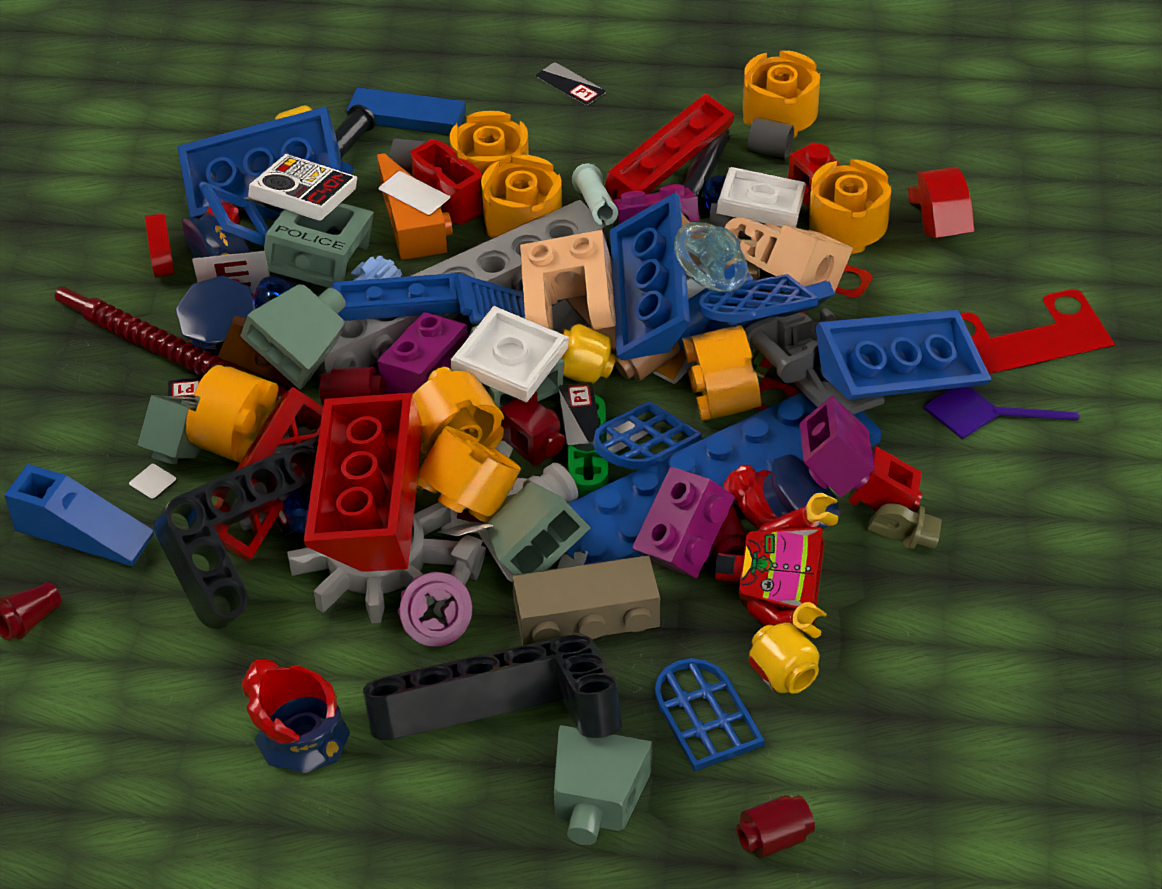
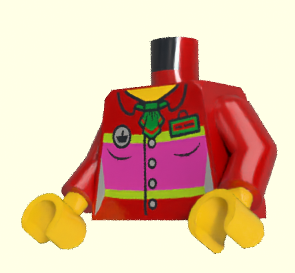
M816 493L809 499L806 506L761 525L758 531L748 532L744 555L718 553L715 570L716 580L739 582V596L742 605L747 608L749 615L763 626L791 623L812 638H818L821 635V630L814 625L817 617H826L827 615L826 612L817 607L825 539L823 528L816 526L820 522L828 526L837 524L838 516L825 512L829 505L837 503V499L824 493Z

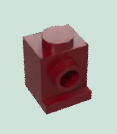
M536 391L528 402L515 398L500 408L505 419H502L501 423L504 429L501 440L510 445L513 450L534 467L548 457L557 455L564 447L566 438L560 433V421L550 408H544L538 403Z

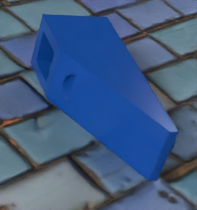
M30 464L25 466L4 495L15 531L132 567L154 536L153 529L67 475Z

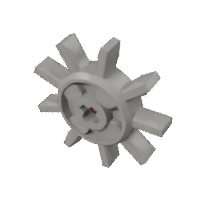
M438 502L414 514L408 569L361 572L310 548H303L287 552L291 576L328 569L330 575L314 590L316 609L324 613L348 589L356 593L366 594V609L371 623H381L385 609L384 593L395 591L403 586L407 588L412 583L414 577L424 575L420 572L424 563L454 565L451 553L459 541L424 539L425 535L451 522L450 508ZM301 507L297 517L299 529L305 533L308 510ZM424 595L428 606L436 601L430 596Z

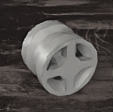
M552 463L544 468L543 475L540 477L532 476L523 482V487L530 482H534L561 496L567 503L578 498V489L574 479L559 463Z

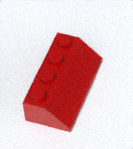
M412 392L324 399L304 543L307 548L361 572L408 569L423 425Z

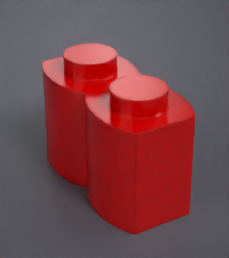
M430 139L410 151L412 176L450 196V199L440 207L442 213L449 212L452 222L464 225L483 214L482 174L474 164L457 158L450 146L435 139Z

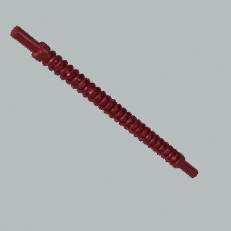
M64 286L59 287L55 292L56 301L82 313L84 319L95 325L98 324L103 329L107 328L109 332L116 333L117 336L124 337L127 341H133L136 345H142L144 349H150L152 353L159 354L162 358H168L172 363L177 362L179 366L186 367L189 371H195L199 376L205 375L216 365L232 367L249 373L248 370L240 369L236 364L231 365L229 361L222 360L217 355L213 356L211 352L204 351L201 347H195L190 342L186 343L184 339L177 338L174 334H168L165 330H159L157 326H151L147 321L133 317L130 313H124L122 309H116L115 306L108 305L107 302L97 297L89 299ZM282 386L278 387L277 401L287 392ZM301 408L295 417L298 424L306 425L310 430L317 429L321 422Z

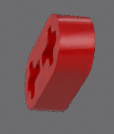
M165 213L146 215L145 223L154 277L174 275L175 271Z

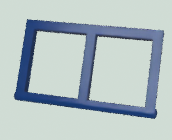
M202 181L199 184V188L222 230L264 246L265 235L269 228L262 216L276 221L281 213ZM218 198L244 208L257 232L231 222Z

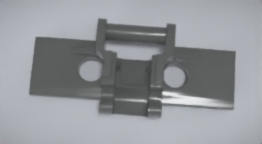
M823 308L820 311L819 322L836 321L835 315L829 309ZM799 312L787 317L772 315L744 329L750 348L758 349L777 368V375L785 383H793L817 407L832 395L853 415L884 404L883 396L848 400L830 382L820 381V379L825 378L822 376L816 326L813 327L814 321L806 314L803 315Z

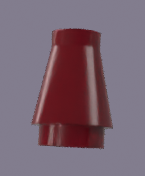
M45 582L38 587L0 598V636L7 641L14 638L23 639L52 610L62 604L57 588L52 583Z

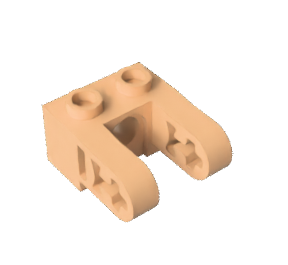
M742 217L730 220L722 233L723 244L730 253L753 263L775 276L789 274L804 287L825 280L827 282L830 281L834 293L853 250V247L819 232L807 231L785 224L782 227L772 224L763 225L757 221ZM739 231H745L746 235L752 237L751 240L758 241L757 245L742 243V240L737 238Z
M602 230L520 245L525 319L554 331L552 304H557V300L587 295L588 310L593 329L597 330L616 326L612 260Z

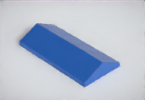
M326 106L177 146L190 217L197 219L201 218L209 207L199 188V184L202 181L242 198H247L249 184L285 154L342 172L340 149Z
M676 193L669 195L610 230L617 357L621 360L669 353L690 324L680 196Z
M958 310L819 322L816 326L822 376L848 400L987 385L992 380Z

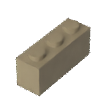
M649 555L512 576L514 607L522 645L572 634H583L591 639H595L604 635L630 631L640 632L649 628L660 627V595Z

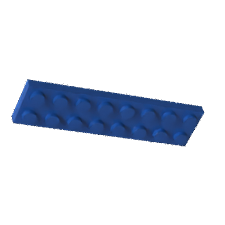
M803 392L798 393L673 453L659 464L639 469L568 503L591 528L564 554L574 560L575 552L586 554L587 551L588 554L584 565L643 556L633 550L632 547L670 467L711 479L723 488L728 475L741 465H750L756 472L762 470L772 472L773 461L776 458L792 454L804 461L800 422L818 407ZM863 411L854 414L868 429L871 447L880 443L881 430ZM732 502V506L737 513L742 511L739 505Z

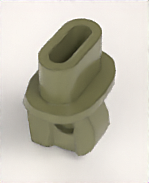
M885 504L869 519L868 530L885 537L901 540L906 548L914 549L916 544L935 549L940 537L942 519L925 514V507L921 505L913 512L900 504Z

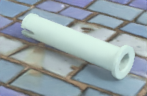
M582 164L573 172L572 184L579 193H582L594 221L602 225V220H604L605 225H610L617 219L618 208L602 183V173L593 164Z

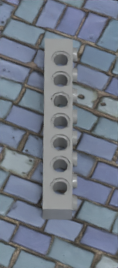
M578 200L411 276L461 273L523 292L521 244L598 230L603 231L607 244V226L603 222L602 225L596 223L590 209L581 200ZM461 309L459 313L433 314L461 323L470 320L469 316L461 314ZM421 315L344 321L345 325L337 343L317 368V373L321 376L322 373L331 372L333 368L369 367L377 363L381 355Z

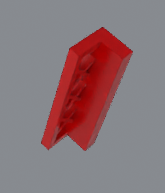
M708 94L702 95L608 171L604 187L612 200L621 199V194L630 191H643L645 195L649 194L728 129L733 123L735 114Z
M292 387L279 398L236 471L274 455L273 453L277 447L295 446L318 436L321 422L313 434L299 436L295 417L301 408L321 421L323 407ZM288 430L290 438L282 439ZM295 464L294 468L291 469L299 477L304 472L298 464ZM251 479L252 486L260 482L259 480ZM219 497L214 506L220 511L228 512L226 502ZM286 501L250 516L254 535L248 545L228 534L226 531L229 526L217 531L224 547L249 562ZM266 513V515L260 523L258 514Z

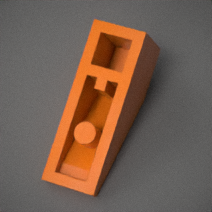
M385 153L377 154L380 186L398 171L411 176ZM382 191L400 261L448 253L446 236L453 235L449 212L442 213L441 207H439L431 215H427Z

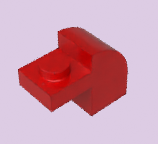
M957 167L917 172L918 186L907 187L909 203L921 204L924 236L937 238L975 232L970 193L961 170Z

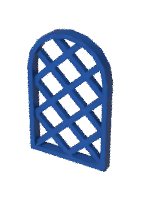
M789 274L711 290L702 295L699 300L701 314L709 319L721 322L749 321L818 306V297ZM760 289H768V290H772V292H771V293H768V292H760L759 290H760ZM780 291L793 292L791 295L778 294ZM736 294V295H744L745 297H744V298H735V297H732V296ZM753 297L766 298L764 301L751 300ZM773 299L784 300L785 303H776L772 301ZM710 301H719L717 304L708 303ZM726 303H735V304H738V305H737V307H734V306H726L725 304H726ZM746 305L759 306L757 309L744 308Z

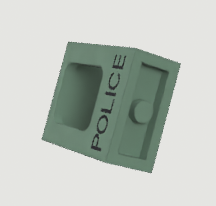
M340 203L326 217L318 221L284 209L265 235L264 251L268 270L328 288H332V282L345 281L347 262L356 248L359 247L367 250L369 247L374 212ZM333 226L343 229L338 235L326 233Z

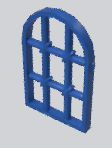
M648 401L605 422L597 428L593 439V446L602 458L617 466L630 469H644L659 464L673 453L700 441L702 433L651 401ZM648 411L655 415V417L645 422L636 418ZM663 420L674 428L662 434L655 430L653 425ZM628 421L635 424L634 428L622 434L614 429ZM643 430L653 436V439L641 445L630 440L631 436ZM606 432L612 436V439L601 443L599 439ZM679 432L689 436L678 443L671 440V437ZM620 442L630 447V451L620 456L608 450V448ZM660 442L670 446L656 455L649 452V448ZM637 454L646 457L645 459H630Z
M684 659L665 667L657 677L655 697L659 712L663 714L693 771L729 760L764 746L765 740L734 689L732 681L729 680L727 675L718 666L706 660ZM690 668L701 689L688 694L686 691H682L673 675L674 672ZM699 669H704L716 675L721 682L713 685L710 682L706 683ZM667 678L677 697L664 702L660 690ZM726 688L739 712L730 715L727 712L724 713L713 692ZM702 696L703 699L707 698L718 719L705 724L703 721L700 722L689 703L690 700ZM679 705L680 708L683 707L694 728L680 732L668 708ZM742 718L755 740L741 744L730 725L731 722ZM720 726V729L726 731L734 747L717 753L705 731ZM696 735V738L700 737L710 756L696 761L685 739Z

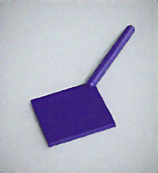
M970 386L951 388L924 406L925 411L962 440L999 415L1074 421L1080 418L1077 412L995 407Z

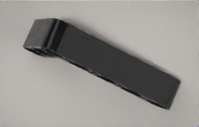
M319 435L175 497L155 519L154 531L198 619L205 626L212 629L225 628L245 611L249 598L247 590L217 531L311 490ZM290 463H296L304 470L305 478L294 474ZM251 479L262 482L266 487L267 495L258 493L253 488ZM212 496L223 499L228 506V512L218 510L212 503ZM175 513L183 516L188 522L189 529L184 530L175 526L172 522L171 514ZM192 554L205 557L209 564V571L197 568L193 563ZM214 595H221L226 598L230 605V612H223L216 607L213 600Z
M583 634L561 636L386 676L367 683L363 688L370 732L374 738L379 740L402 738L560 700L563 701L577 730L582 736L588 738L607 737L615 734L622 727L615 677L593 640Z

